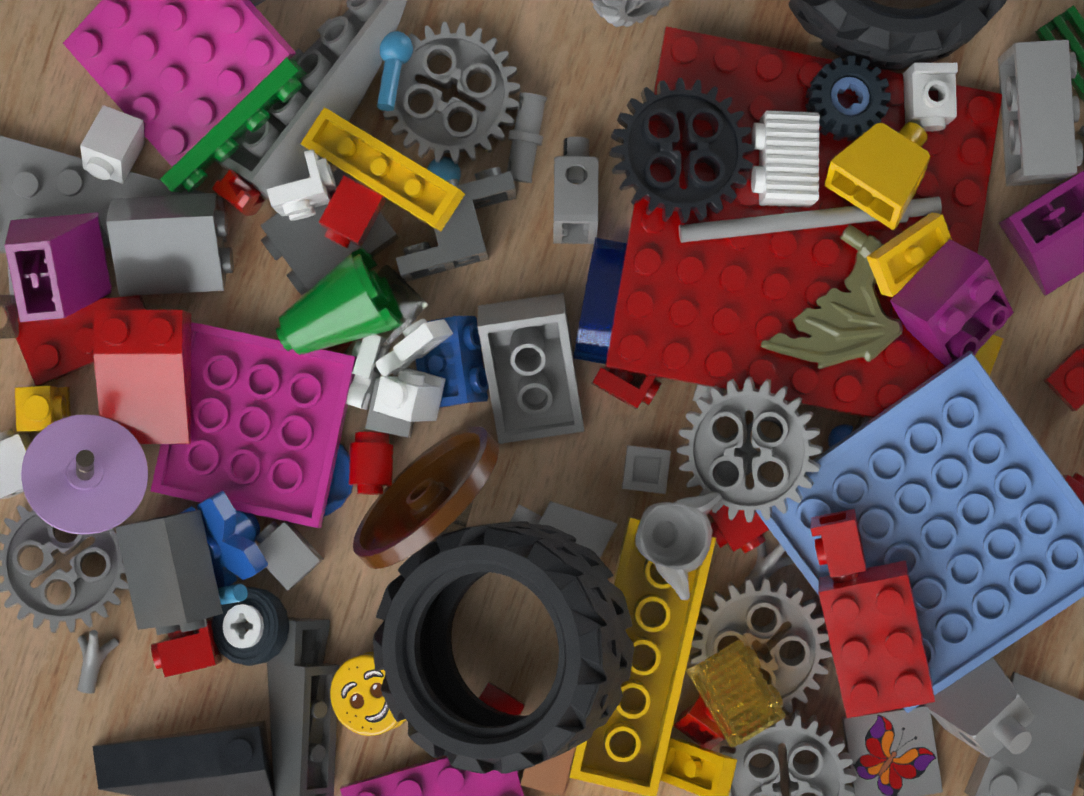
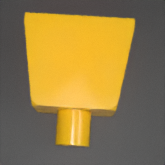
M908 122L898 133L884 123H876L834 157L830 163L824 186L887 227L895 230L924 177L931 157L929 152L921 147L927 140L925 130L916 123Z

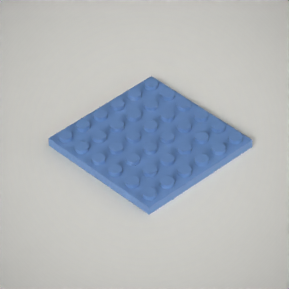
M971 350L813 459V461L821 465L818 472H806L805 474L811 478L814 484L811 489L798 485L797 488L801 492L803 499L800 503H797L787 497L786 500L789 508L787 513L783 514L774 505L772 506V517L766 521L761 511L756 510L757 514L818 595L819 577L829 576L830 573L828 564L819 565L814 539L822 537L821 535L812 537L810 529L811 517L855 509L866 568L906 560L934 695L1084 597V504ZM919 705L906 707L904 710L909 713Z

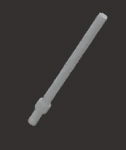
M940 197L912 199L899 223L907 222L908 217L926 216L931 212L941 214L942 204ZM857 206L679 225L680 242L683 243L878 220Z

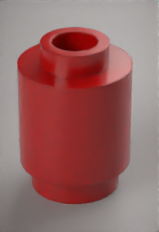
M355 432V442L350 443L349 485L357 486V494L383 495V487L392 486L394 445L390 444L389 433Z

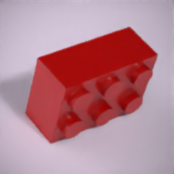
M906 560L866 568V571L858 573L859 576L845 582H833L830 575L819 577L818 593L846 717H858L935 702L932 678Z

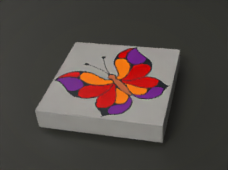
M919 705L909 713L904 708L852 718L842 717L847 753H851L853 759L849 769L855 770L857 779L852 782L855 796H923L943 792L931 712L925 705Z

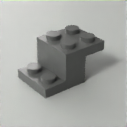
M500 167L490 168L476 173V181L459 185L458 179L447 180V182L465 193V196L443 230L440 232L434 228L439 246L431 248L429 242L414 244L403 249L404 256L396 258L400 275L405 282L488 260L475 210L516 199V190L511 171L501 173Z

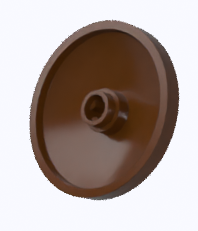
M472 426L450 434L423 452L392 481L391 487L384 489L383 495H379L369 508L354 536L353 550L355 554L368 567L381 569L408 558L432 542L459 518L478 495L496 465L499 455L498 443L484 428Z

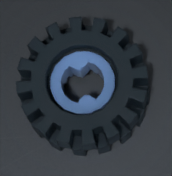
M847 56L843 61L841 57L836 58L829 65L826 64L811 81V86L808 88L805 97L809 98L808 103L805 105L806 111L819 113V124L823 127L819 132L824 136L830 132L834 134L833 140L840 141L843 137H847V141L856 140L876 123H880L881 119L886 115L889 107H886V104L891 100V93H885V89L889 86L886 78L880 80L878 75L882 71L877 66L873 70L867 67L870 63L867 59L863 58L860 62H855L856 56ZM846 89L855 91L859 103H853L849 109L841 106L837 98V94H843Z

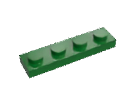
M286 57L165 173L160 180L171 192L182 193L185 189L189 193L194 191L207 179L208 174L205 170L216 160L220 163L224 162L239 148L240 145L236 141L248 129L253 133L269 120L271 114L268 110L278 100L285 103L301 89L303 85L299 80L307 73L295 60Z

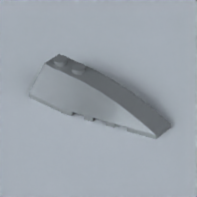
M347 0L346 3L349 9L342 16L335 17L332 20L329 18L317 30L321 35L320 38L304 53L298 48L295 51L296 54L291 58L307 73L299 80L303 85L301 89L285 103L278 100L268 110L271 114L269 120L253 133L248 129L236 141L240 145L239 148L224 162L220 163L218 160L216 162L226 170L235 171L259 190L261 196L268 200L267 189L308 178L310 173L304 151H308V149L300 143L324 107L343 119L350 120L383 61L380 56L381 42L387 34L396 31L407 0Z

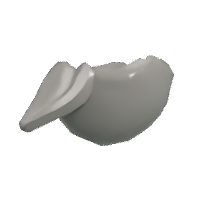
M718 492L697 497H687L679 499L674 503L661 502L653 504L643 512L635 537L638 551L655 564L656 570L671 585L681 600H688L690 598L688 572L702 565L710 549L713 530L707 514L722 499L721 494Z

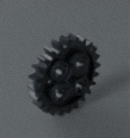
M678 78L674 89L670 91L666 82L662 80L657 86V95L648 87H645L641 92L644 104L631 98L627 107L632 115L621 112L618 116V123L625 129H614L611 138L622 144L612 147L609 156L620 158L622 162L614 166L612 173L626 174L627 178L619 187L620 190H627L633 187L636 193L631 203L634 205L642 199L648 201L646 207L647 215H650L656 207L662 208V218L665 222L670 218L673 211L678 212L681 224L687 222L690 211H694L698 220L702 221L707 216L706 206L714 213H720L723 209L720 197L732 203L737 197L732 187L742 189L746 185L747 180L738 172H749L753 168V164L750 161L742 158V156L751 154L755 149L754 145L742 143V139L747 137L752 130L751 127L738 128L737 123L744 115V112L729 113L727 109L733 100L731 97L724 99L720 103L715 100L718 87L714 86L706 95L701 93V80H696L691 90H686L683 79ZM679 112L684 115L682 147L686 151H691L683 163V171L687 183L686 189L680 188L679 185L681 154L679 151H673L680 140L679 123L676 116ZM654 120L662 121L669 129V136L667 138L653 136L649 131L648 123ZM705 120L708 122L713 130L712 137L704 138L697 135L693 130V121ZM657 163L665 165L670 170L671 180L664 183L658 182L652 177L650 166ZM706 163L711 166L715 174L714 180L706 182L699 179L695 174V164Z

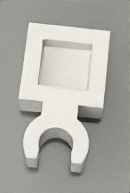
M420 319L403 331L406 338L393 347V351L375 362V365L382 376H389L392 373L394 376L398 375L399 370H404L414 360L425 356L450 337L453 332L444 319L432 322Z
M372 335L356 342L351 355L357 357L352 372L355 376L349 388L346 404L368 410L376 377L380 378L381 375L375 362L388 353L391 344L390 340L378 335Z

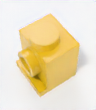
M35 386L14 388L16 432H41L53 422L71 416L69 387Z

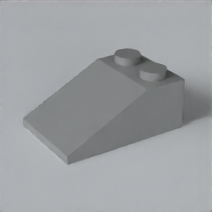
M564 293L479 305L477 327L499 444L584 432Z
M1013 672L1010 681L1034 714L1033 721L1025 727L1032 736L1031 743L1025 751L1019 754L1011 753L1005 746L992 757H986L980 753L964 792L969 796H1071L1084 752V701Z

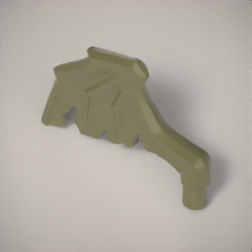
M849 224L843 231L840 239L858 250L854 268L844 280L845 286L850 293L841 292L837 288L830 289L827 295L816 300L820 309L806 308L793 319L796 330L810 335V338L801 337L793 339L785 334L777 333L770 340L762 341L761 347L795 358L817 362L819 369L855 358L863 357L867 362L875 358L903 332L900 319L887 316L881 307L875 290L876 280L867 259L869 254L884 244L873 235L869 234L867 236Z

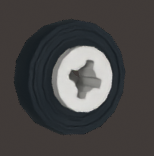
M246 587L248 595L244 601L221 605L223 614L213 616L212 632L214 642L222 655L233 663L253 666L266 663L280 653L287 641L289 622L287 611L278 597L266 589Z

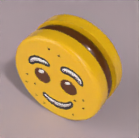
M374 651L355 656L343 663L335 673L330 689L331 704L337 718L349 730L365 736L383 734L397 728L406 721L404 719L397 722L394 719L380 688L385 677V671H375Z

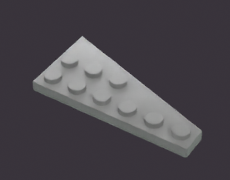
M0 136V254L6 253L4 244L10 220L98 212L105 248H111L106 224L111 199L209 193L198 190L189 193L186 189L182 193L171 192L161 180L129 172L123 184L111 179L101 180L83 169L82 158ZM217 196L219 210H226L225 199ZM223 236L224 242H227V236Z

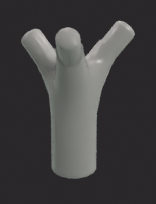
M765 542L757 547L756 565L748 575L754 587H760L763 576L769 578L780 568L794 563L790 556L780 558L785 551L781 544L776 546L768 555ZM744 582L740 586L739 590L744 589Z
M96 630L90 631L89 642L84 635L77 639L83 656L77 690L89 694L95 693L98 673L103 660L111 650L119 645V641L113 638L108 643L99 647L98 632Z

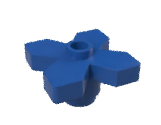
M224 491L208 497L197 505V509L201 510L217 588L230 586L237 581V576L245 580L268 566V562L255 543L256 537L260 534V526L254 514L235 510ZM191 506L180 513L195 511L196 509Z

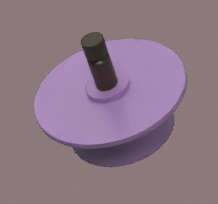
M75 415L53 422L33 439L23 459L21 480L29 505L46 523L68 533L95 534L118 526L134 513L146 491L148 466L141 445L126 428L101 416Z

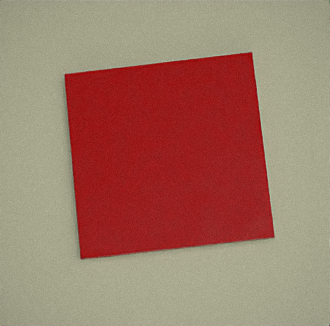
M666 26L653 93L657 95V86L662 80L666 82L670 91L674 89L678 78L683 79L686 90H691L696 80H701V93L707 95L714 86L718 87L715 100L720 103L724 99L731 97L733 100L727 109L729 113L744 112V115L737 123L738 128L751 127L752 130L754 123H760V118L765 111L807 112L805 105L808 103L809 98L805 97L808 88L811 86L810 83L817 73L833 60ZM881 70L882 72L878 77L880 80L887 79L889 86L885 89V93H891V100L886 104V107H889L880 123H884L899 133L905 125L903 74ZM956 85L957 117L946 125V128L943 130L925 131L927 140L921 147L927 150L931 157L924 177L912 199L939 196L942 204L941 214H943L952 240L978 253L1002 94ZM846 89L843 94H837L839 103L846 109H849L853 103H859L858 96H856L855 91H851L852 89ZM928 91L930 99L938 102V91ZM679 112L676 116L679 123L680 140L673 151H679L681 154L679 185L680 188L686 189L687 183L685 181L683 163L691 151H686L682 147L684 115ZM654 120L648 123L649 131L653 136L657 138H667L669 136V129L662 121ZM705 120L693 121V130L697 135L704 138L712 137L713 130L708 122ZM752 131L747 137L742 139V143L752 145ZM830 132L826 136L822 133L819 134V199L811 207L759 205V193H753L751 189L752 169L749 172H738L747 180V183L742 189L732 187L737 195L735 200L729 203L720 197L723 205L721 212L716 214L706 206L707 216L702 221L698 220L694 211H690L687 222L681 224L678 212L673 211L670 218L665 222L662 218V208L656 207L650 215H647L646 207L648 201L642 199L634 204L605 367L707 387L717 386L723 390H727V382L731 379H734L737 383L739 390L744 388L745 380L748 377H752L755 389L759 390L765 380L769 379L771 380V393L776 394L782 387H788L785 397L787 402L801 397L802 405L874 418L945 368L904 327L902 321V334L870 362L861 357L819 369L817 362L795 358L761 347L762 341L770 340L777 333L785 334L793 339L801 337L810 338V335L796 330L793 319L806 308L820 309L816 300L827 295L830 289L837 288L841 292L850 293L845 286L844 280L854 268L858 250L840 239V236L849 224L680 242L679 225L855 206L824 186L831 161L855 140L847 141V137H843L840 141L833 140L834 134ZM754 149L751 154L742 156V158L750 161L753 167L759 166V149ZM657 163L650 166L651 175L655 180L663 183L671 180L670 170L665 165ZM706 163L695 164V174L699 179L706 182L714 180L715 174L711 166ZM925 216L908 217V221L899 223L895 230H892L880 221L854 223L851 225L867 236L871 234L882 244H886ZM875 282V290L885 314L891 318L900 319L890 302L893 297L882 295L877 282Z

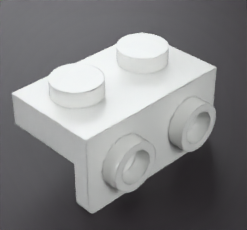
M313 149L304 151L310 178L267 189L271 207L281 216H289L290 221L315 215L314 208L328 204L331 200L330 191L337 188L331 165L327 163L326 158L320 159Z

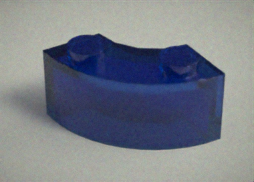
M595 237L574 349V359L606 364L627 243Z

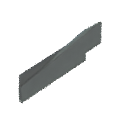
M288 617L289 630L287 641L280 653L267 662L274 796H334L337 716L331 704L330 689L339 665L324 663L330 620Z

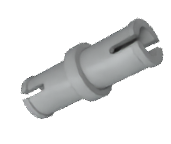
M520 92V105L515 128L510 130L508 140L512 141L507 172L511 171L513 181L532 183L537 145L542 146L543 136L539 134L547 97Z

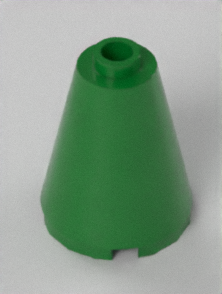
M360 247L352 251L279 316L280 326L276 328V333L287 351L293 349L297 354L302 355L394 330L403 325V322L400 321L403 315L391 286L385 277L381 279L374 270L371 271V268L377 266V263L366 249Z

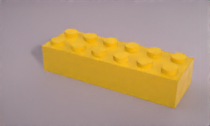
M628 517L612 584L623 592L632 620V627L626 629L627 635L634 644L631 674L629 680L621 684L623 697L607 723L595 729L592 737L576 746L569 778L640 795L657 796L716 538L712 536L710 549L702 565L688 572L690 598L688 600H681L671 585L656 570L655 564L638 551L635 537L641 520Z

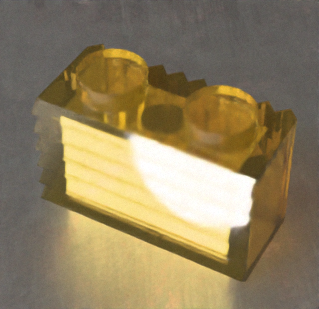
M740 639L686 670L731 748L743 744L786 717L785 712L781 710L783 700L780 693L773 685H767V681L763 679L762 673L758 670L761 664L757 654L750 646H744V642Z

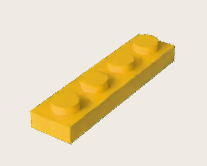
M325 107L300 143L308 150L313 149L320 158H326L327 162L440 232L465 196V193L459 188Z

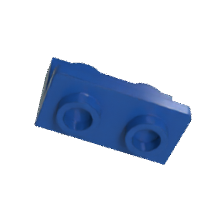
M452 316L427 321L432 322L444 319L453 332L450 337L425 356L416 359L418 371L446 379L439 408L487 401L488 382L483 366L476 316Z

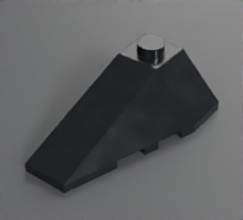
M265 720L92 746L98 790L131 796H274L273 771Z

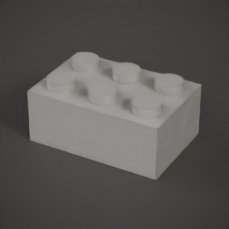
M1069 39L1014 43L998 58L1000 94H1002L1001 116L1006 186L1056 184L1076 174L1077 166H1081L1083 160L1082 143L1080 140H1075L1074 122H1078L1080 117L1078 96H1072L1071 78H1075L1077 74L1075 52H1069Z

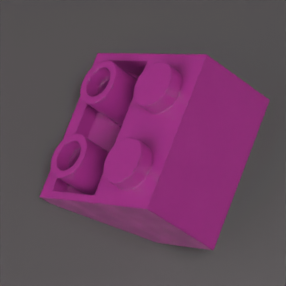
M1084 171L1072 176L999 222V225L1044 296L1084 272Z
M98 212L10 220L4 246L20 322L65 318L112 293Z
M951 239L890 300L904 327L945 367L970 350L975 356L977 351L997 330L1004 326L1007 319L1014 313L988 260Z

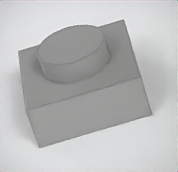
M627 445L622 489L666 494L671 451Z

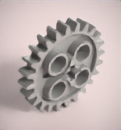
M447 22L442 23L441 34L435 35L427 25L425 26L426 39L420 41L414 34H409L413 44V54L410 60L401 67L395 108L393 111H385L383 113L385 120L398 119V122L391 129L393 135L407 133L403 142L406 149L413 146L416 142L419 143L418 155L420 158L426 156L431 149L434 150L435 160L438 163L443 159L445 153H451L454 164H458L460 152L464 151L474 161L476 160L475 147L480 145L488 153L492 151L488 140L491 136L504 141L505 135L499 128L501 124L514 126V119L506 112L507 110H517L520 105L518 101L509 98V95L520 92V84L508 82V79L517 74L516 66L503 67V64L509 58L508 51L494 54L497 39L494 37L483 44L481 42V28H478L469 37L466 36L465 23L462 22L456 34L450 33ZM437 55H445L451 59L452 66L444 74H434L428 68L430 60ZM477 73L486 74L492 81L489 89L483 93L472 92L467 86L468 80L472 75ZM422 75L438 86L448 90L452 84H455L461 97L485 105L486 109L480 112L455 97H452L448 103L444 102L443 93L440 90L417 82L415 77ZM417 94H428L434 100L432 108L423 114L413 112L410 109L412 98ZM457 112L468 113L473 119L471 127L465 132L453 131L448 125L449 119L453 114Z
M748 377L745 380L744 388L739 390L737 383L734 379H731L727 382V394H724L720 388L714 386L710 389L713 402L711 403L709 400L700 397L696 403L702 413L689 411L685 417L694 426L693 428L686 427L679 430V434L689 440L688 444L677 448V453L689 455V460L683 463L679 469L680 471H693L694 476L688 481L686 486L689 488L700 485L703 490L699 496L713 492L721 494L722 499L713 507V513H716L725 505L729 507L728 516L730 520L734 519L739 510H744L747 522H752L756 510H760L762 516L767 521L772 517V506L774 505L783 514L787 513L789 509L787 497L797 503L802 501L803 496L797 488L798 485L809 489L813 486L814 482L805 473L818 472L821 465L811 460L810 456L822 453L823 447L810 444V439L815 438L821 431L820 428H807L805 425L814 415L812 411L803 414L797 412V408L802 401L801 397L794 399L790 403L785 400L788 387L784 386L774 394L771 393V380L766 379L759 390L755 389L752 377ZM748 410L753 412L752 446L760 448V452H757L752 459L754 487L751 489L746 486L748 455L747 452L739 450V447H742L747 441L745 413ZM727 416L734 419L738 424V435L730 439L721 436L716 427L718 418ZM771 416L780 420L783 425V435L775 439L765 436L760 427L761 420L764 417ZM721 461L734 463L739 471L738 479L733 482L722 480L717 473V464ZM767 461L778 463L783 469V479L779 482H769L764 479L761 474V464Z
M17 506L18 513L22 519L17 523L5 518L4 522L11 532L9 535L0 534V542L4 544L3 550H0V560L2 561L0 576H3L5 580L0 583V593L8 591L11 593L4 606L10 608L20 604L21 608L17 618L21 621L31 613L34 614L33 627L36 629L43 624L45 619L50 620L52 633H56L60 623L65 621L71 633L75 632L76 620L82 619L91 628L93 627L91 614L97 612L104 618L109 617L104 605L110 602L120 606L121 601L114 592L116 589L129 590L128 584L121 579V575L126 573L117 533L114 532L115 527L101 533L78 534L74 541L62 543L55 537V527L42 520L34 510L29 512L24 507ZM92 536L95 538V542L91 546L71 558L69 562L73 568L66 573L61 568L57 569L38 587H31V582L36 577L55 566L56 560L53 556L56 553L61 552L65 556L69 555L88 537ZM29 547L40 548L44 556L41 566L30 571L23 569L20 564L22 552ZM91 554L102 555L106 560L105 571L97 577L86 576L82 571L83 560ZM56 581L67 582L71 588L70 598L61 605L51 604L47 598L48 587Z
M748 576L745 577L744 589L740 591L732 582H729L728 589L730 595L725 598L715 591L713 597L717 606L715 608L704 604L701 606V611L707 617V620H697L695 629L702 633V636H694L691 645L701 649V651L690 656L691 664H704L695 673L697 681L710 679V681L716 682L743 702L745 706H750L753 719L758 718L761 707H767L771 718H775L776 705L782 704L791 713L793 712L792 698L796 697L805 704L808 702L804 692L806 686L815 690L820 689L819 683L813 677L814 674H828L827 667L819 662V659L832 657L831 650L820 645V643L829 640L827 630H817L825 622L824 615L816 614L810 616L816 607L815 601L810 599L801 604L802 589L797 587L788 595L786 593L787 583L783 579L773 589L770 587L767 576H763L760 587H754ZM760 607L770 608L775 613L772 622L766 626H757L751 622L753 612ZM789 621L791 623L787 630H783L775 637L773 636L784 622ZM728 635L738 637L741 640L740 648L733 654L722 653L718 650L717 646L723 637ZM755 640L762 644L767 642L769 651L764 655L760 651L753 653L752 642ZM789 640L799 641L803 645L799 656L793 659L784 658L779 654L781 646ZM748 658L737 672H730V668L733 665ZM757 668L765 669L769 672V678L765 684L755 687L746 682V677L750 671Z
M780 708L776 710L775 721L769 722L766 715L760 712V725L754 727L745 719L743 721L745 732L743 736L733 731L729 733L730 741L734 747L720 746L719 748L721 754L737 759L729 796H782L778 745L781 743L786 745L787 750L786 758L790 796H801L807 792L818 796L856 795L854 788L846 784L857 780L855 770L846 768L853 763L851 753H840L845 747L842 737L830 741L833 734L830 724L824 726L819 731L817 730L818 720L816 715H812L806 723H802L800 712L795 709L791 719L784 720ZM803 750H810L816 754L815 759L805 765L795 762L793 758L798 752ZM759 753H765L772 757L771 763L762 768L751 765L749 761L754 755Z

